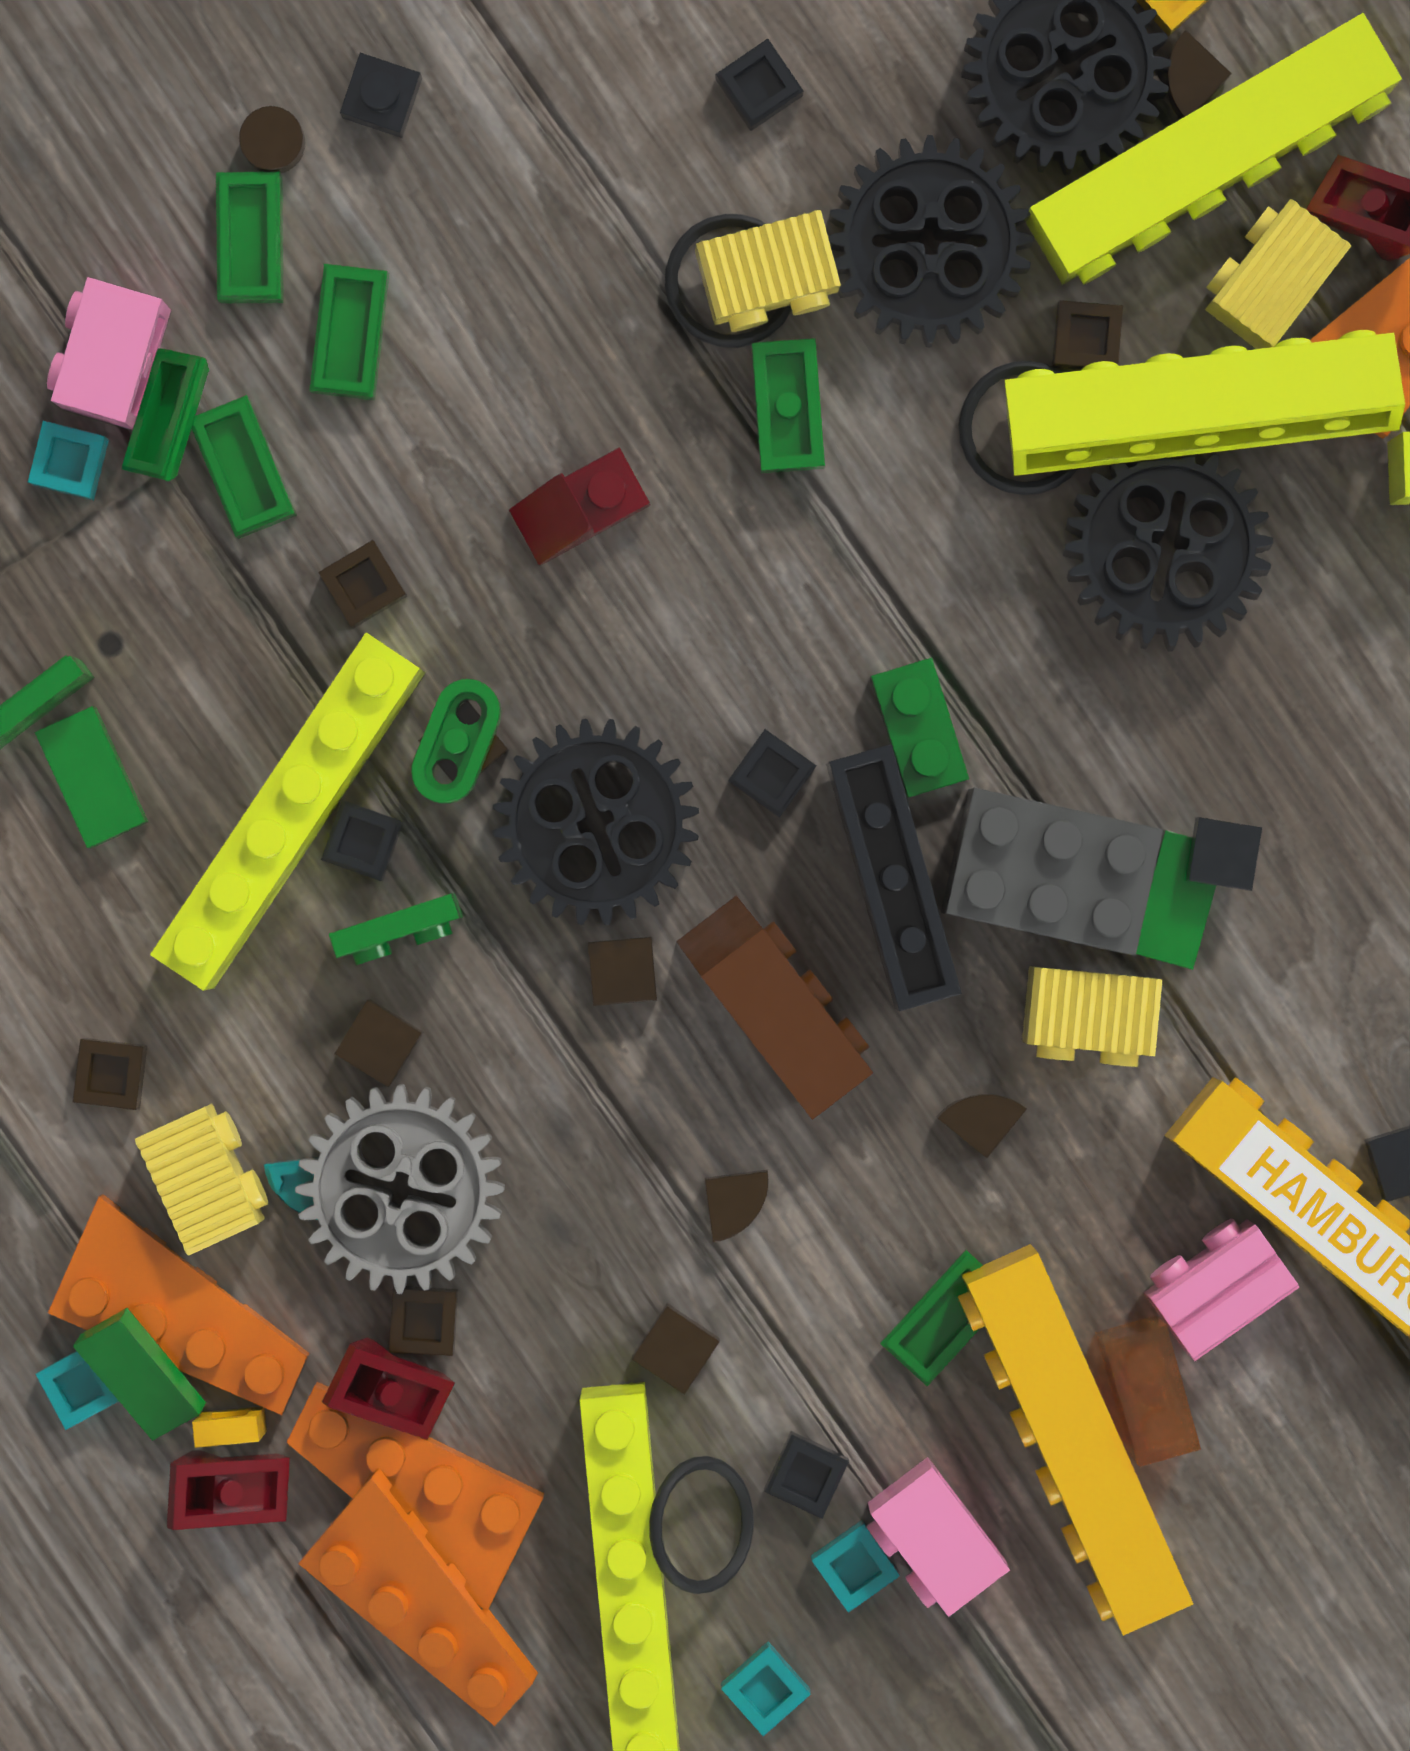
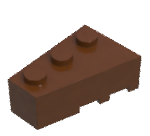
M737 895L676 941L702 979L812 1120L873 1074V1071L860 1056L869 1048V1045L847 1017L838 1024L834 1022L824 1009L827 1004L833 1001L828 991L811 970L799 976L787 959L797 951L774 921L765 928H762Z

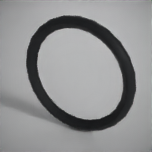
M722 214L709 217L693 225L684 233L670 253L665 269V291L668 304L677 321L690 334L705 343L729 348L752 345V343L760 342L771 336L784 324L792 311L791 305L778 308L767 323L751 332L737 335L721 334L708 330L697 323L687 312L681 301L678 289V271L682 258L689 247L699 237L712 230L725 227H739L748 230L766 224L759 219L743 214Z
M1033 361L1010 362L994 368L981 377L969 391L962 405L959 419L960 444L966 460L975 473L989 485L1004 492L1019 495L1041 494L1055 489L1069 480L1079 469L1057 471L1053 475L1038 481L1021 482L1009 480L988 467L976 450L972 435L973 415L980 398L991 386L1007 377L1020 375L1035 369H1047L1053 371L1054 374L1063 373L1048 364Z
M710 1456L693 1457L680 1463L666 1476L658 1488L652 1504L649 1535L653 1556L660 1571L670 1583L682 1591L693 1594L713 1592L725 1586L738 1573L751 1547L754 1530L752 1502L743 1479L733 1467L723 1460ZM707 1469L720 1474L734 1489L741 1511V1532L736 1551L728 1565L717 1575L707 1580L697 1581L679 1573L670 1562L662 1537V1520L669 1495L677 1483L694 1471Z

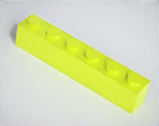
M1363 12L1031 206L1029 209L1031 215L1026 224L1062 285L1077 276L1083 285L1087 284L1116 266L1112 258L1116 253L1134 244L1139 253L1167 237L1171 233L1167 224L1186 212H1189L1191 218L1196 220L1219 207L1226 201L1222 191L1239 181L1244 180L1246 186L1251 188L1269 178L1282 168L1277 159L1292 150L1299 148L1301 154L1305 156L1319 149L1337 136L1332 128L1333 126L1352 115L1356 122L1360 124L1380 113L1392 104L1387 95L1398 85L1402 77Z
M1371 330L1352 331L1342 335L1337 340L1311 342L1306 338H1291L1283 340L1271 348L1247 350L1242 346H1225L1212 351L1209 355L1183 358L1178 354H1160L1149 358L1145 363L1118 366L1114 362L1101 361L1086 365L1081 371L1054 374L1053 371L1047 369H1035L1026 371L1015 379L1005 380L1006 411L1014 476L1400 430L1405 408L1395 334L1376 335Z
M367 632L364 634L150 955L203 991L216 987L425 675L422 669Z
M645 1382L582 1388L580 1409L613 1751H680L664 1577L653 1556L649 1535V1520L656 1492Z

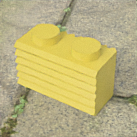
M1291 199L1279 213L1269 206L1266 208L1245 236L1247 240L1254 244L1240 264L1229 257L1206 287L1215 297L1205 310L1255 349L1271 348L1278 343L1351 247L1347 240L1342 239L1328 225L1321 223L1317 217L1311 215L1307 209L1300 207L1296 201Z
M821 210L696 243V259L714 325L729 322L731 332L763 325L768 322L767 311L791 305L793 315L806 314L828 307L830 305L828 295L838 293L841 286Z
M1029 966L1022 1042L1037 1045L1036 1057L1074 1061L1075 1049L1101 1051L1100 1063L1138 1067L1139 1055L1155 1056L1162 979Z
M210 1104L135 1138L136 1145L151 1174L152 1181L157 1187V1191L167 1209L168 1216L172 1220L179 1240L182 1242L184 1251L188 1256L253 1227L265 1219L260 1208L268 1205L267 1195L256 1172L252 1169L244 1173L234 1149L241 1147L242 1142L228 1112L225 1111L217 1115L213 1104Z

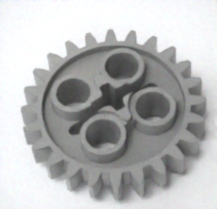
M399 1084L395 1089L393 1102L387 1103L379 1088H372L369 1095L370 1107L364 1109L355 1098H349L345 1103L350 1119L345 1121L341 1117L329 1113L324 1119L333 1135L329 1138L320 1134H312L308 1139L313 1147L321 1152L319 1158H302L299 1161L298 1166L314 1174L313 1181H308L295 1187L296 1193L313 1197L314 1202L313 1205L308 1206L298 1214L299 1219H318L321 1226L308 1239L310 1244L320 1243L329 1239L333 1247L327 1254L324 1262L329 1265L343 1256L347 1258L350 1263L345 1279L349 1281L357 1276L362 1268L370 1271V1290L375 1291L385 1275L393 1277L397 1294L404 1292L408 1276L412 1275L416 1276L418 1283L424 1291L428 1290L431 1287L432 1281L431 1270L435 1268L446 1279L452 1280L456 1275L452 1262L453 1257L457 1256L462 1261L471 1265L476 1260L475 1253L468 1244L470 1239L488 1244L492 1238L489 1231L480 1224L481 1219H499L502 1213L499 1208L486 1202L487 1196L497 1195L505 1190V1184L487 1180V1173L493 1171L502 1163L501 1158L498 1157L482 1158L480 1150L492 1139L491 1134H482L472 1138L467 1131L472 1126L476 1115L472 1112L456 1121L451 1117L455 1098L450 1097L439 1109L432 1107L431 1088L428 1087L422 1090L416 1102H409L405 1085ZM372 1132H381L393 1141L395 1156L390 1164L374 1166L368 1163L361 1151L365 1135ZM444 1149L454 1156L457 1163V1173L452 1180L444 1183L435 1182L425 1174L423 1158L428 1151ZM352 1169L380 1180L393 1181L400 1172H404L409 1175L408 1185L410 1187L431 1193H443L453 1196L456 1199V1204L454 1207H446L415 1195H409L402 1204H397L392 1201L394 1195L393 1191L389 1188L352 1182L346 1178L345 1174L347 1170ZM361 1194L372 1198L378 1208V1219L374 1225L367 1228L357 1227L347 1219L345 1203L350 1196ZM417 1211H427L433 1214L438 1219L441 1227L439 1238L429 1244H421L414 1241L408 1235L406 1229L407 1218L410 1214Z

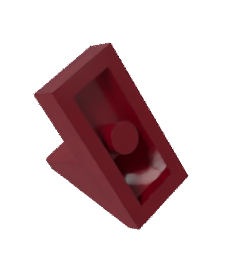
M1337 155L1307 206L1308 212L1317 217L1323 224L1367 239L1383 260L1389 262L1410 254V179Z
M619 447L564 477L563 473L554 476L511 507L509 512L538 565L541 566L650 506V502Z
M367 1337L350 1343L322 1403L329 1408L427 1440L455 1382L442 1372L393 1356L375 1340Z
M202 1450L188 1452L170 1463L167 1528L183 1530L286 1521L290 1458L277 1453L220 1457Z

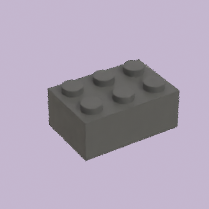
M979 788L968 789L941 913L1136 956L1164 829Z

